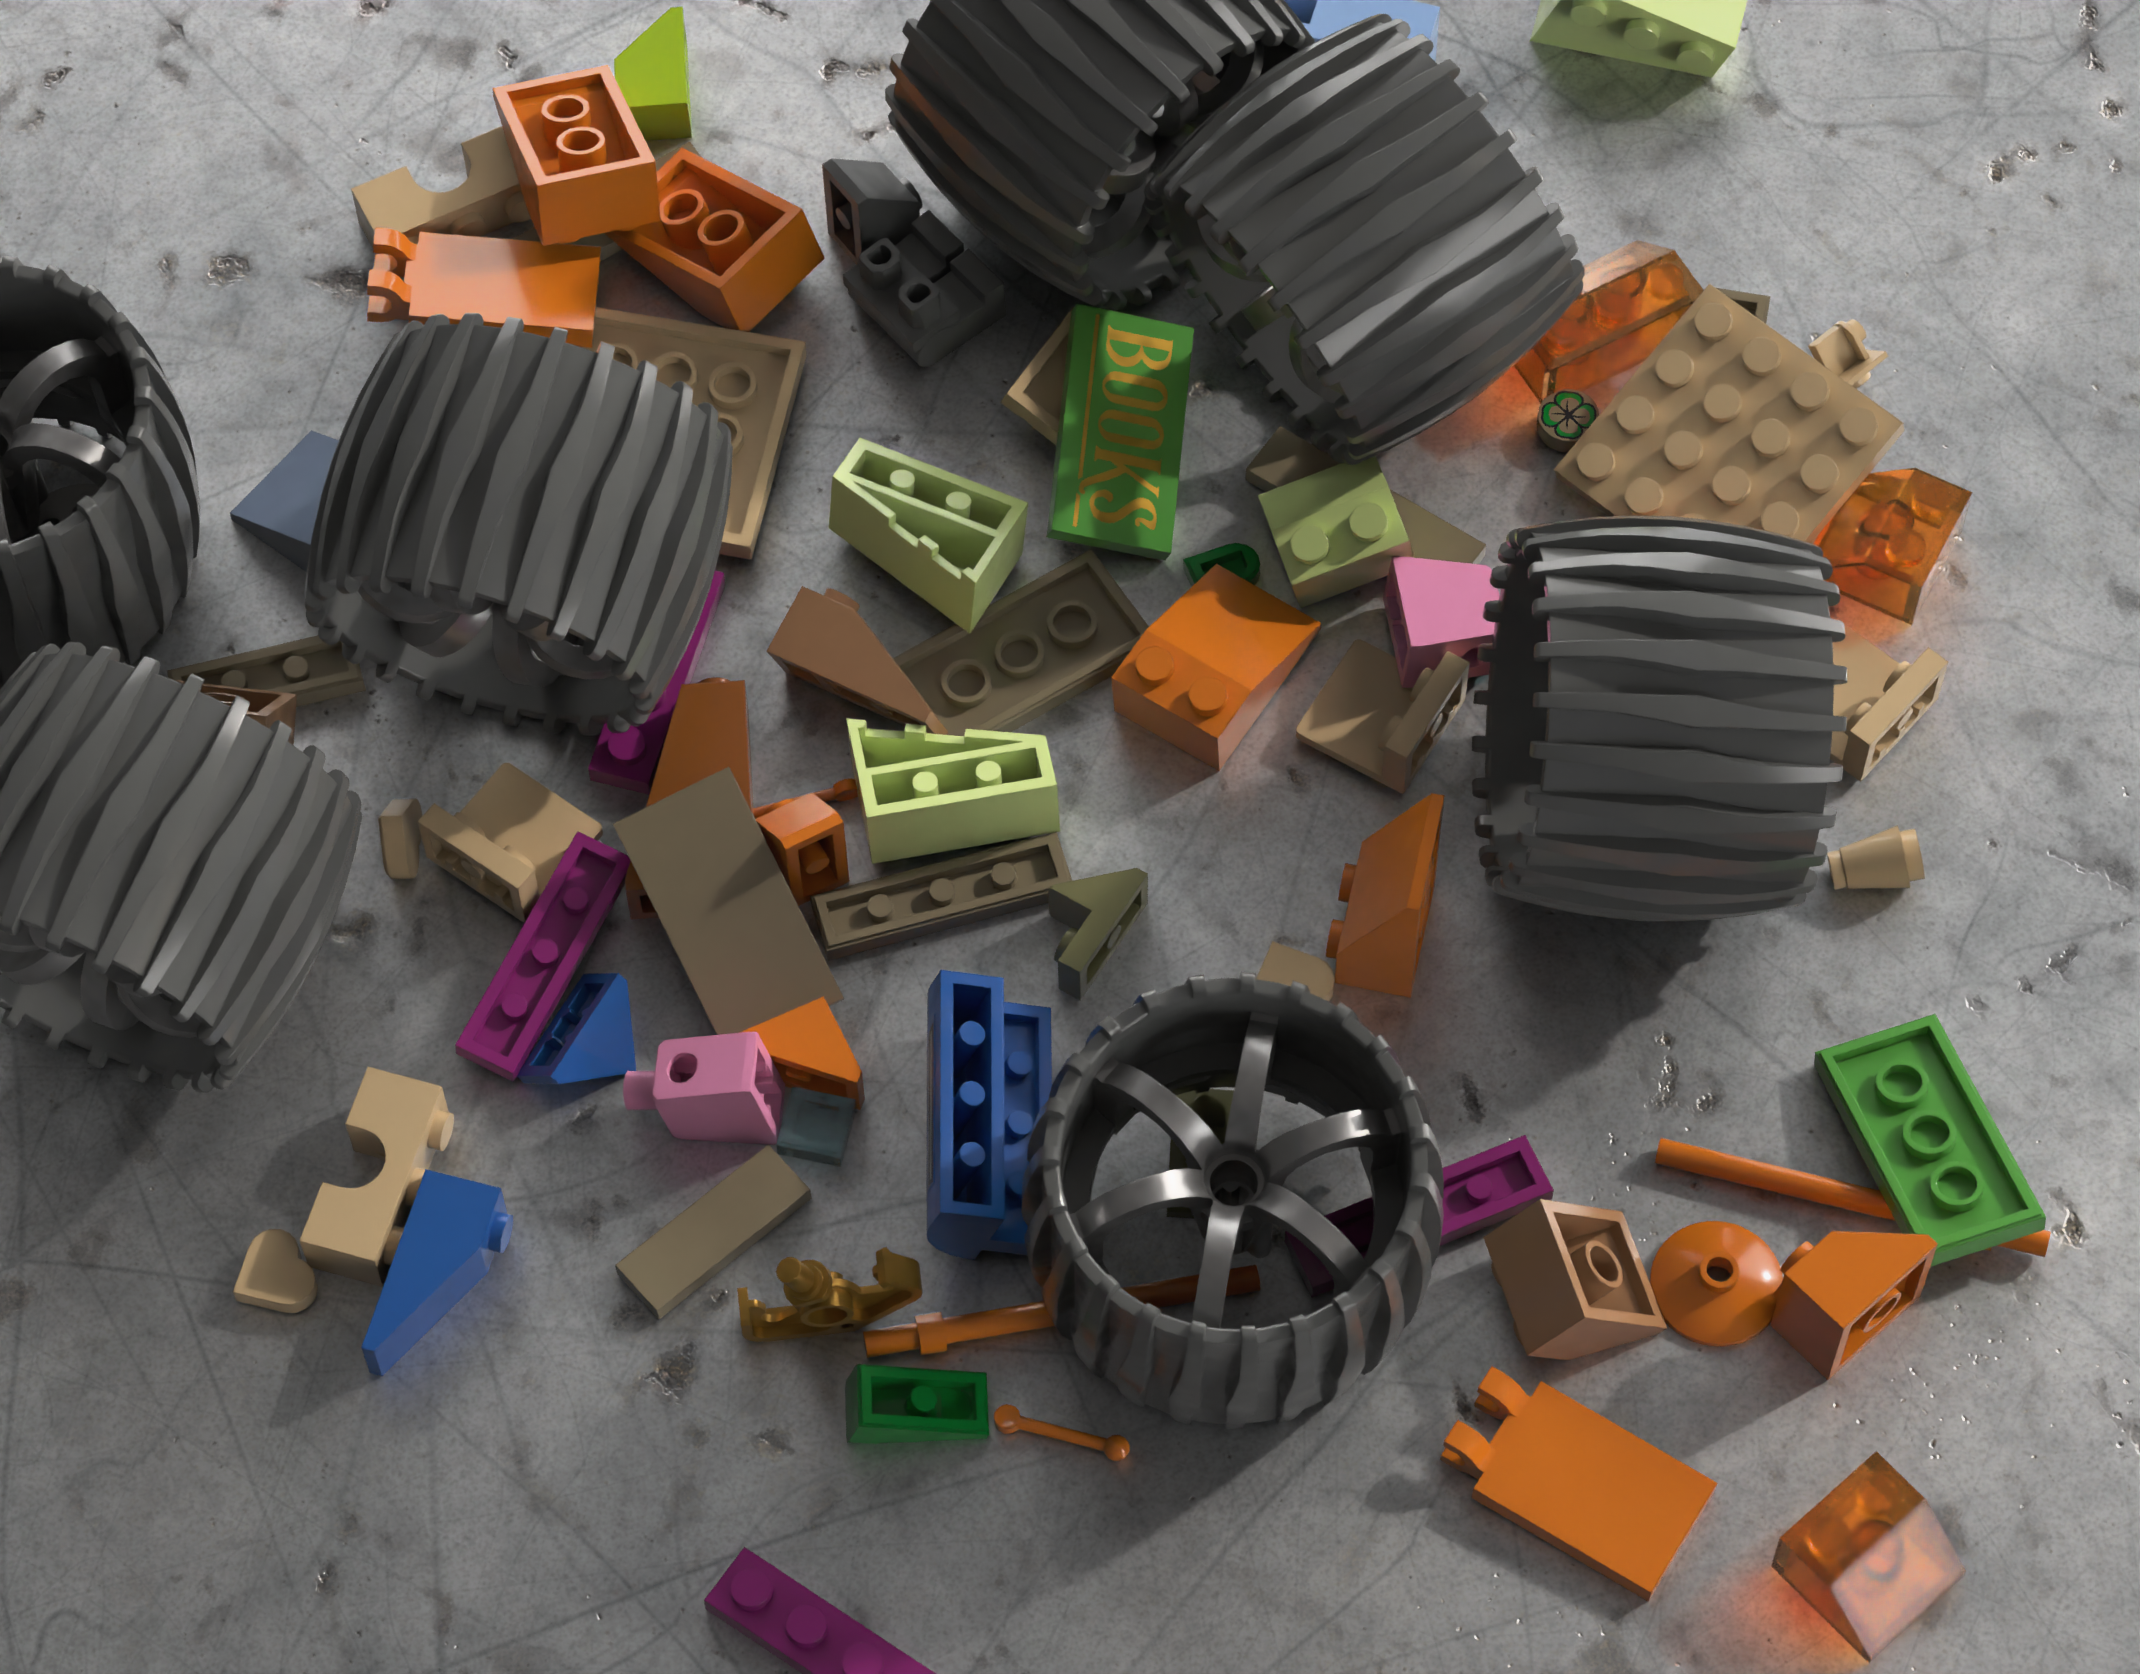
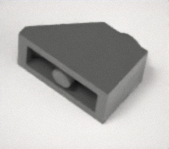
M831 158L822 164L828 234L856 265L859 263L860 254L880 239L887 238L892 244L896 245L911 233V223L920 216L919 210L922 208V200L909 180L906 178L898 179L883 162Z

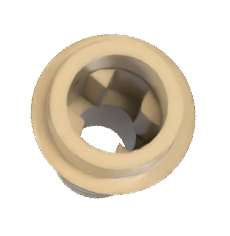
M1897 825L1841 847L1839 850L1827 853L1834 890L1842 888H1910L1911 881L1925 879L1923 861L1915 829L1899 831Z

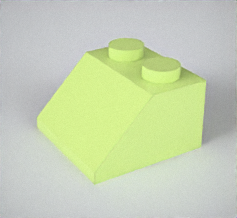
M1376 456L1356 465L1341 463L1258 495L1300 608L1387 576L1392 556L1415 558L1406 530Z

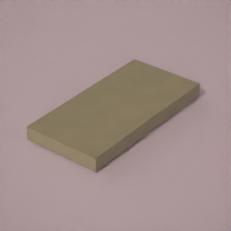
M1090 549L990 604L971 633L954 624L894 657V660L947 729V735L964 736L965 729L1013 732L1113 676L1149 626L1093 550Z
M730 767L613 823L717 1035L739 1033L823 996L829 1007L844 1000Z

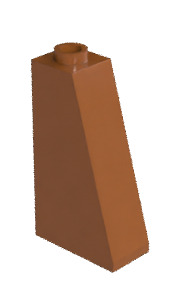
M712 677L703 679L698 683L681 684L646 807L730 767L753 814L749 709L745 680L730 681L725 678ZM630 860L625 878V891L631 920L659 918Z

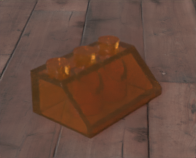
M1636 240L1584 265L1585 275L1582 279L1584 287L1580 296L1547 334L1514 365L1540 404L1547 396L1559 390L1573 389L1583 392L1647 359L1704 291L1675 250Z

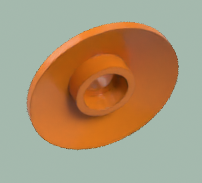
M1705 1221L1691 1224L1678 1230L1662 1244L1652 1263L1650 1284L1664 1321L1671 1329L1682 1337L1698 1344L1721 1347L1743 1343L1765 1330L1772 1321L1777 1302L1773 1295L1782 1283L1783 1275L1775 1254L1756 1234L1733 1223ZM1710 1267H1721L1729 1271L1731 1277L1726 1281H1715L1709 1277L1707 1270Z

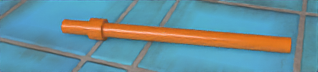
M1660 1138L1655 1158L1656 1164L1895 1221L1880 1190ZM2042 1230L1996 1246L2045 1257L2051 1231ZM1992 1247L1987 1248V1249H1984V1250L1991 1251Z
M1256 1265L1230 1269L1225 1297L1260 1291V1279ZM1200 1274L1121 1288L1145 1305L1149 1303L1157 1308L1195 1302ZM1044 1301L945 1318L942 1317L941 1311L914 1316L915 1323L863 1331L867 1358L917 1349L920 1350L921 1355L948 1351L947 1344L1055 1325L1047 1312Z

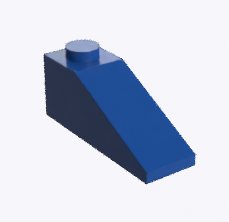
M425 1169L361 1347L369 1373L383 1376L488 1273L495 1252H505L513 1229V1215L507 1213L501 1188Z

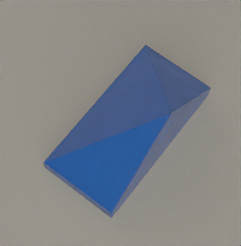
M619 973L583 974L523 1064L517 1077L524 1084H564L626 1074L627 1071H637L627 980Z

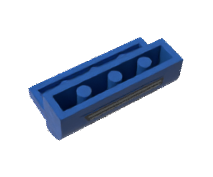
M940 970L927 993L926 1235L930 1244L936 1249L952 1256L975 1260L982 1250L1027 1255L1024 1236L1028 1226L1022 1216L1023 1175L1029 1164L1027 1160L1028 1145L1034 1123L1042 1106L1049 1100L1052 1086L1051 1007L1004 1002V978Z

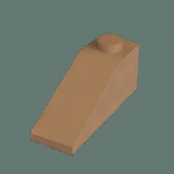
M802 586L767 649V653L786 673L901 725H926V733L947 735V729L873 630L857 613L860 605L847 595L831 588H827L824 595Z

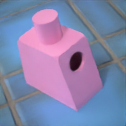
M1392 556L1383 601L1402 688L1414 687L1425 668L1428 667L1435 670L1447 651L1470 662L1468 678L1489 675L1490 662L1478 660L1477 654L1479 644L1492 643L1495 622L1483 619L1484 605L1488 601L1499 600L1500 597L1498 588L1490 584L1492 573L1490 567L1481 564Z
M740 1032L664 1040L658 1046L655 1071H627L625 1074L623 1097L626 1109L658 1110L673 1137L681 1140L765 1145L780 1144L785 1084L758 1032Z

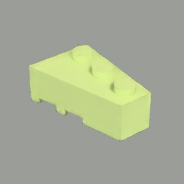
M1540 0L1530 41L1712 78L1736 48L1747 0Z
M859 438L832 477L829 529L965 631L971 633L1023 553L1028 502L866 439Z
M846 719L852 770L856 781L872 864L1060 832L1057 782L1046 735L965 729L964 736L926 733V725L906 724L904 731L867 728L866 720Z

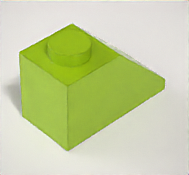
M683 6L671 7L614 59L615 80L645 141L692 138L688 49Z

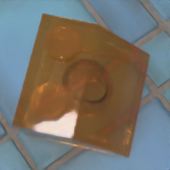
M1917 468L1869 473L1819 533L1814 542V545L1823 550V557L1830 561L1833 568L1831 577L1824 581L1836 584L1839 593L1843 596L1909 625H1913L1963 530L1972 492Z
M1877 1451L1779 1538L1771 1565L1868 1663L1962 1579L1966 1573L1963 1564L1927 1500Z

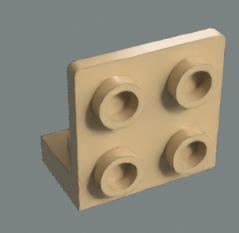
M1844 623L1846 637L1842 641L1832 642L1833 665L1847 667L1848 682L1834 685L1833 716L1847 717L1846 731H1832L1830 760L1843 765L1845 771L1861 782L1938 700L1948 661L1928 647L1912 665L1907 661L1898 663Z
M1357 639L1352 643L1297 725L1296 738L1404 794L1465 701L1470 662L1447 651L1435 670L1428 667L1425 668L1414 687L1402 688L1396 658L1361 639Z
M510 763L502 764L460 812H456L454 816L434 803L418 820L427 858L524 923L577 831L597 841L603 835L602 825Z

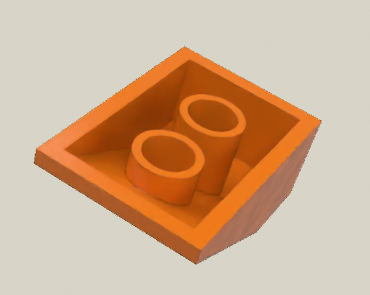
M609 65L492 88L494 102L525 204L543 246L554 243H572L583 237L612 231H630L641 225L661 221L656 162Z
M681 148L656 172L661 221L641 225L630 231L604 233L702 316L724 328L750 332L825 259L802 208L684 148Z
M1216 564L1145 630L1113 674L1111 681L1114 711L1220 771L1319 633L1321 623Z
M1429 794L1362 841L1357 865L1345 863L1338 901L1347 902L1348 907L1344 921L1332 920L1326 947V957L1336 959L1335 983L1411 998L1435 888L1445 795Z

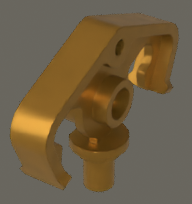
M883 1247L876 1251L877 1264L872 1267L873 1277L879 1283L870 1286H858L844 1279L842 1274L829 1271L819 1261L811 1259L800 1262L794 1257H786L779 1262L776 1268V1275L784 1283L785 1297L792 1306L766 1308V1304L759 1300H749L747 1287L737 1288L742 1335L749 1341L769 1342L848 1333L859 1330L921 1298L923 1292L919 1263L913 1258L892 1253L887 1247Z

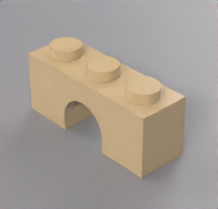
M502 126L461 143L467 179L453 190L431 192L421 188L414 181L406 166L351 188L358 222L371 247L373 248L375 227L397 230L404 234L409 241L418 244L419 232L483 237L514 222L520 223L530 220L531 218L525 204Z
M367 1067L345 1125L353 1151L382 1160L384 1167L373 1181L357 1188H344L322 1182L299 1241L306 1261L311 1268L383 1287L425 1169H429L435 1150L444 1151L448 1145L454 1125V1114L448 1111L442 1086Z

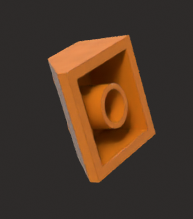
M1831 1231L1815 1246L1809 1241L1804 1242L1791 1253L1780 1269L1784 1277L1773 1295L1777 1302L1770 1326L1818 1372L1829 1380L1921 1296L1938 1243L1928 1234Z

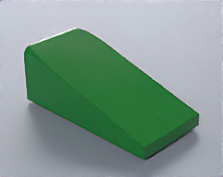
M856 1364L845 1383L846 1440L848 1443L884 1444L987 1439L989 1436L987 1372Z

